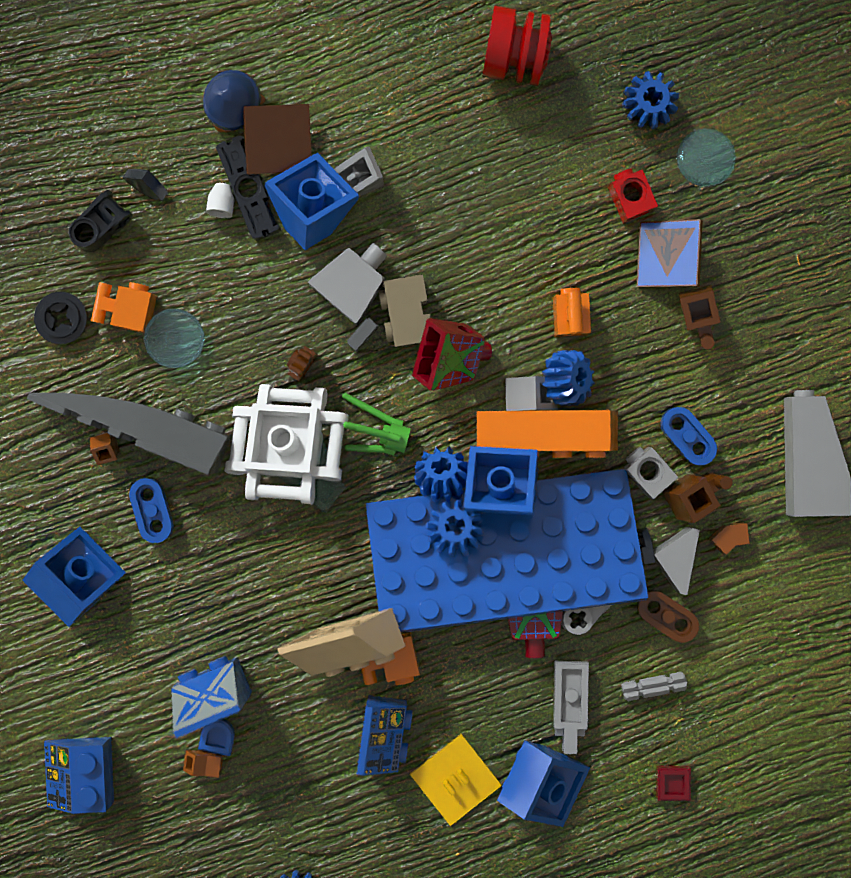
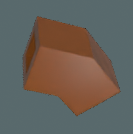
M105 433L90 438V451L97 466L117 460V452H120L115 436Z
M744 522L724 524L708 539L722 554L727 555L737 545L750 544L748 525Z
M186 750L183 771L191 776L219 778L222 772L224 755L202 750Z

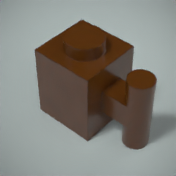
M708 285L680 292L679 297L687 331L698 329L702 347L704 349L713 348L715 341L711 325L721 322L712 286Z
M705 473L703 477L687 474L663 490L662 493L676 519L696 523L721 506L714 493L720 489L731 488L733 481L729 476Z

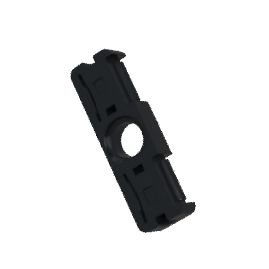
M236 136L229 143L223 141L217 144L216 149L250 235L254 240L258 241L278 233L280 226L276 225L277 223L269 203L264 202L269 200L259 174H247L245 144L242 145V143H245V139L242 136ZM245 180H253L257 183V192L252 197H244L240 194L239 187Z

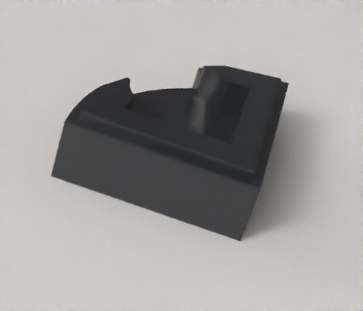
M128 169L122 177L137 191L152 199L163 201L168 194L167 189L149 170Z
M637 529L643 564L655 563L653 545L648 529Z

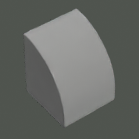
M544 376L505 378L506 411L558 410V404H554L552 398H547V387L542 386L545 382Z

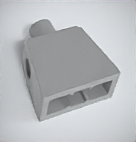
M374 243L370 245L361 257L348 248L313 276L308 283L358 326L377 296L378 290L384 284V277L376 269L385 260L387 255Z

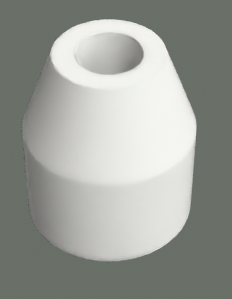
M216 183L208 195L206 213L218 218H231L234 207L232 187L229 184Z

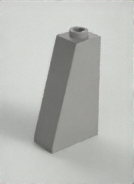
M814 390L794 391V397L784 398L786 515L793 517L851 516V476L826 397L815 396Z

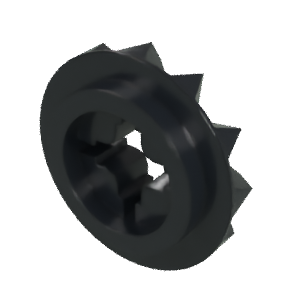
M53 292L46 295L40 300L34 313V323L38 333L45 340L60 345L75 342L85 332L88 320L85 305L75 295L67 292ZM66 309L68 311L66 317L73 324L72 326L60 324L57 327V319L50 311L62 313Z

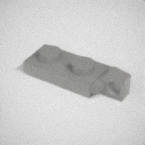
M554 661L553 727L555 729V736H562V751H564V754H577V736H585V729H588L589 663L587 661Z

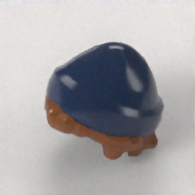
M227 70L217 74L208 83L203 94V107L207 118L218 132L225 133L244 128L243 106H261L265 102V97L260 93V88L256 81L248 73L237 70Z

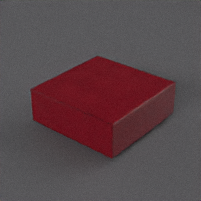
M656 765V799L658 801H691L690 766Z

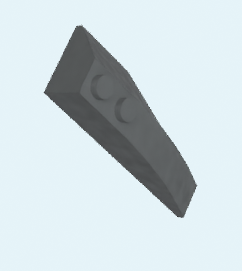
M29 393L27 399L66 416L73 415L77 417L76 420L99 429L101 427L105 428L108 434L128 441L135 440V445L207 475L218 472L231 440V436L224 434L225 427L207 421L205 426L193 421L195 415L180 409H176L174 414L136 402L72 393Z

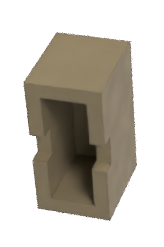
M423 274L384 281L385 289L378 291L382 310H389L390 322L384 323L387 343L394 342L395 349L420 345L426 320L430 318V314L423 315L422 305L427 304Z

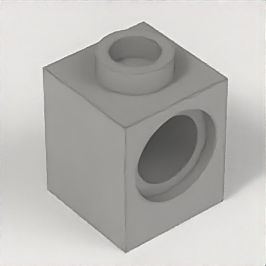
M638 447L625 459L628 464L622 468L627 471L628 476L650 499L657 497L678 478L652 447H646L644 450ZM646 461L652 462L656 469L655 475L649 480H645L640 474L641 465Z

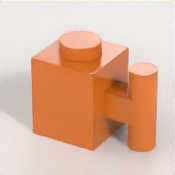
M99 282L91 321L104 324L106 312H112L110 325L149 334L157 299L156 295L148 292L149 286L129 282L128 288L118 286L116 299L110 298L112 285Z
M580 288L561 289V295L553 297L555 337L589 335L591 333L589 293H581Z
M411 632L402 634L405 647L394 652L395 658L379 665H376L375 661L372 660L369 661L370 664L361 668L365 685L377 683L375 670L384 668L387 682L394 681L395 685H404L415 681L414 676L420 675Z

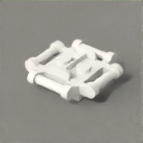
M261 384L257 404L253 403L252 407H233L232 418L235 419L230 459L226 461L225 472L234 475L247 474L245 497L247 500H258L259 497L301 500L302 504H313L315 499V479L334 482L341 481L342 470L339 469L344 432L343 423L348 422L349 415L342 412L324 411V407L327 404L326 388L315 387L314 390L273 388L272 385ZM272 401L312 403V406L272 405L271 403ZM248 421H250L245 461H243ZM322 424L331 425L326 467L317 466V464H320L323 441ZM261 475L302 478L301 487L260 484Z

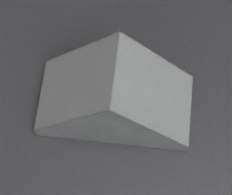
M365 147L334 168L359 194V197L384 186L383 176L370 147Z
M692 527L684 528L653 549L655 562L673 589L684 595L688 594L700 531Z

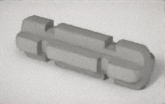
M682 672L671 673L670 677L661 675L639 679L638 683L629 681L622 684V693L626 701L637 700L639 696L648 698L669 694L670 690L680 692L687 689L686 677Z

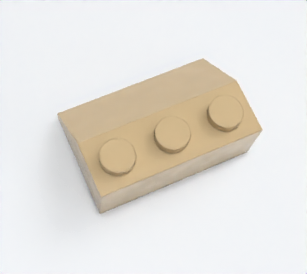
M389 608L317 628L277 649L279 655L311 676L325 672L326 677H331L345 671L344 667L349 666L351 671H355L370 664L369 661L372 660L375 661L376 665L391 661L395 658L394 652L405 647V643L393 609Z

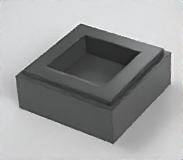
M366 318L347 340V344L358 352L376 332L378 325L370 318Z

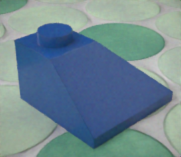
M318 153L265 182V188L284 229L304 250L330 236L359 199V194Z

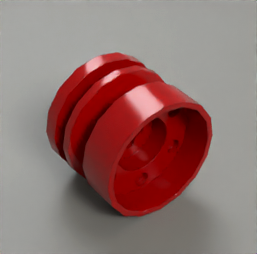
M494 5L482 77L504 80L509 66H515L517 83H522L526 68L531 69L530 85L538 86L540 78L547 67L552 41L551 15L542 13L539 29L532 28L534 12L529 11L524 25L520 26L516 25V9Z

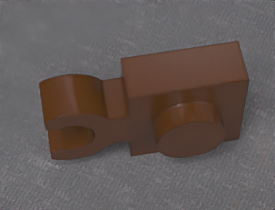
M306 346L303 349H296L287 362L286 366H288L289 370L287 374L302 382L318 354Z

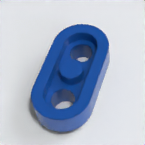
M675 407L663 414L661 418L663 433L689 463L706 465L714 459L717 453L715 440L688 409ZM676 417L682 421V427L679 430H675L671 424L672 420ZM697 442L703 446V452L700 455H696L693 452V446Z
M143 478L136 481L130 488L129 498L140 535L151 543L165 541L171 536L174 523L163 486L152 478ZM146 488L151 489L154 494L150 501L143 497V491ZM154 520L162 522L163 528L160 532L153 530L152 523Z

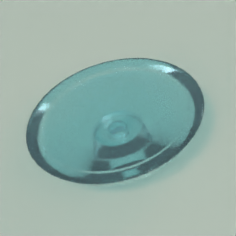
M702 128L691 132L682 140L678 148L677 163L681 173L688 181L698 186L710 187L722 183L729 177L735 165L736 156L731 141L726 135L715 129Z
M166 309L157 313L147 324L144 333V343L148 354L158 364L169 368H180L189 365L200 355L204 345V332L199 321L189 312L181 309Z

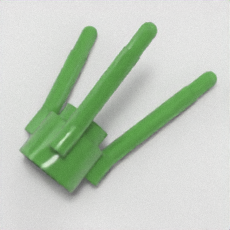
M347 393L342 394V398L390 424V426L384 424L383 429L379 430L360 424L344 422V428L380 437L379 443L385 445L347 444L344 447L346 451L377 452L393 456L395 451L405 452L411 428L402 426L403 420L392 418Z

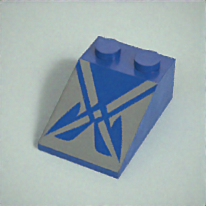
M223 656L208 663L210 669L198 673L195 668L178 676L179 682L171 688L173 732L176 738L241 711L251 696L252 691L237 657L228 660L227 656Z

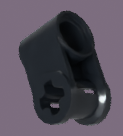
M106 190L97 196L90 206L71 223L68 231L69 238L81 250L95 252L129 223L133 213L130 210L125 211L113 199V193L110 190ZM109 208L115 216H112L106 209ZM85 228H93V238L85 243L80 242L79 236L81 231Z

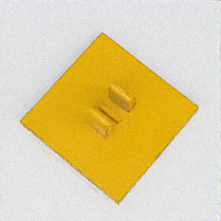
M462 734L458 735L410 773L414 781L450 826L502 786Z

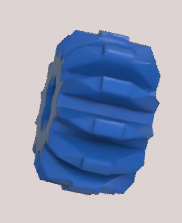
M650 71L644 73L643 80L635 76L631 80L633 87H626L623 92L628 99L623 101L622 107L633 109L629 112L627 118L632 120L638 116L640 119L637 126L640 128L644 126L646 120H648L651 129L657 128L658 120L663 124H667L670 121L669 114H675L678 110V107L672 102L678 100L679 93L669 92L675 83L672 80L666 84L662 83L663 73H659L655 80H653ZM647 95H650L652 100H657L654 106H651L650 101H644Z
M562 350L553 353L552 358L546 359L547 369L542 371V374L545 376V382L542 386L547 387V398H552L554 404L575 406L584 403L585 399L591 396L590 386L595 385L592 380L594 370L590 369V359L585 358L583 352Z
M436 446L434 454L423 452L422 461H416L415 484L417 487H420V493L423 497L431 495L434 503L440 497H444L449 503L451 495L461 498L463 488H466L468 462H464V456L461 452L453 454L450 446L445 452H440Z
M460 500L455 501V509H450L449 504L443 502L442 509L444 513L433 510L431 516L436 521L427 522V529L433 531L428 536V540L430 543L439 542L436 547L438 553H442L446 547H449L450 558L455 557V549L460 548L463 556H467L468 548L466 545L478 548L479 542L475 537H480L484 534V529L477 526L482 522L481 515L471 516L473 511H462ZM455 523L457 527H461V534L455 535L453 531H450L449 525Z

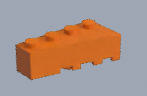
M477 411V446L537 450L538 458L539 451H552V458H572V451H585V458H606V451H618V411Z

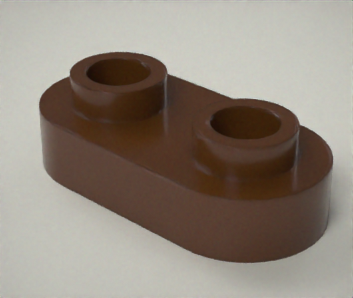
M649 590L647 591L648 600L637 601L639 616L674 641L680 643L689 642L697 635L699 630L697 617L662 592ZM651 601L658 602L659 606L655 612L648 611V604ZM678 619L685 620L686 625L682 630H676L675 623Z

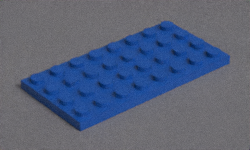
M625 469L537 480L533 515L473 511L471 516L481 515L482 522L477 526L484 529L483 536L475 537L479 542L478 548H472L467 544L468 555L463 556L460 548L455 549L456 555L454 558L449 557V547H446L442 553H438L436 547L439 542L430 543L428 540V536L433 531L427 529V522L436 521L431 516L433 510L444 513L442 503L447 502L444 497H440L436 503L432 500L431 495L366 503L378 611L392 608L401 633L645 601L649 598L628 475ZM463 490L461 498L451 495V500L448 503L450 509H455V501L460 500L461 510L464 511L465 490ZM455 523L449 525L450 531H453L455 535L461 534V527H457Z

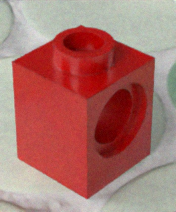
M632 168L613 176L615 181L609 185L608 190L623 224L648 214L658 207L643 169L633 173ZM627 186L636 188L639 192V200L634 202L627 200L623 193L624 188Z

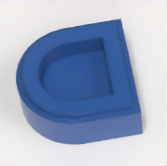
M220 719L204 726L198 750L230 756L235 739V730L232 724L225 719Z

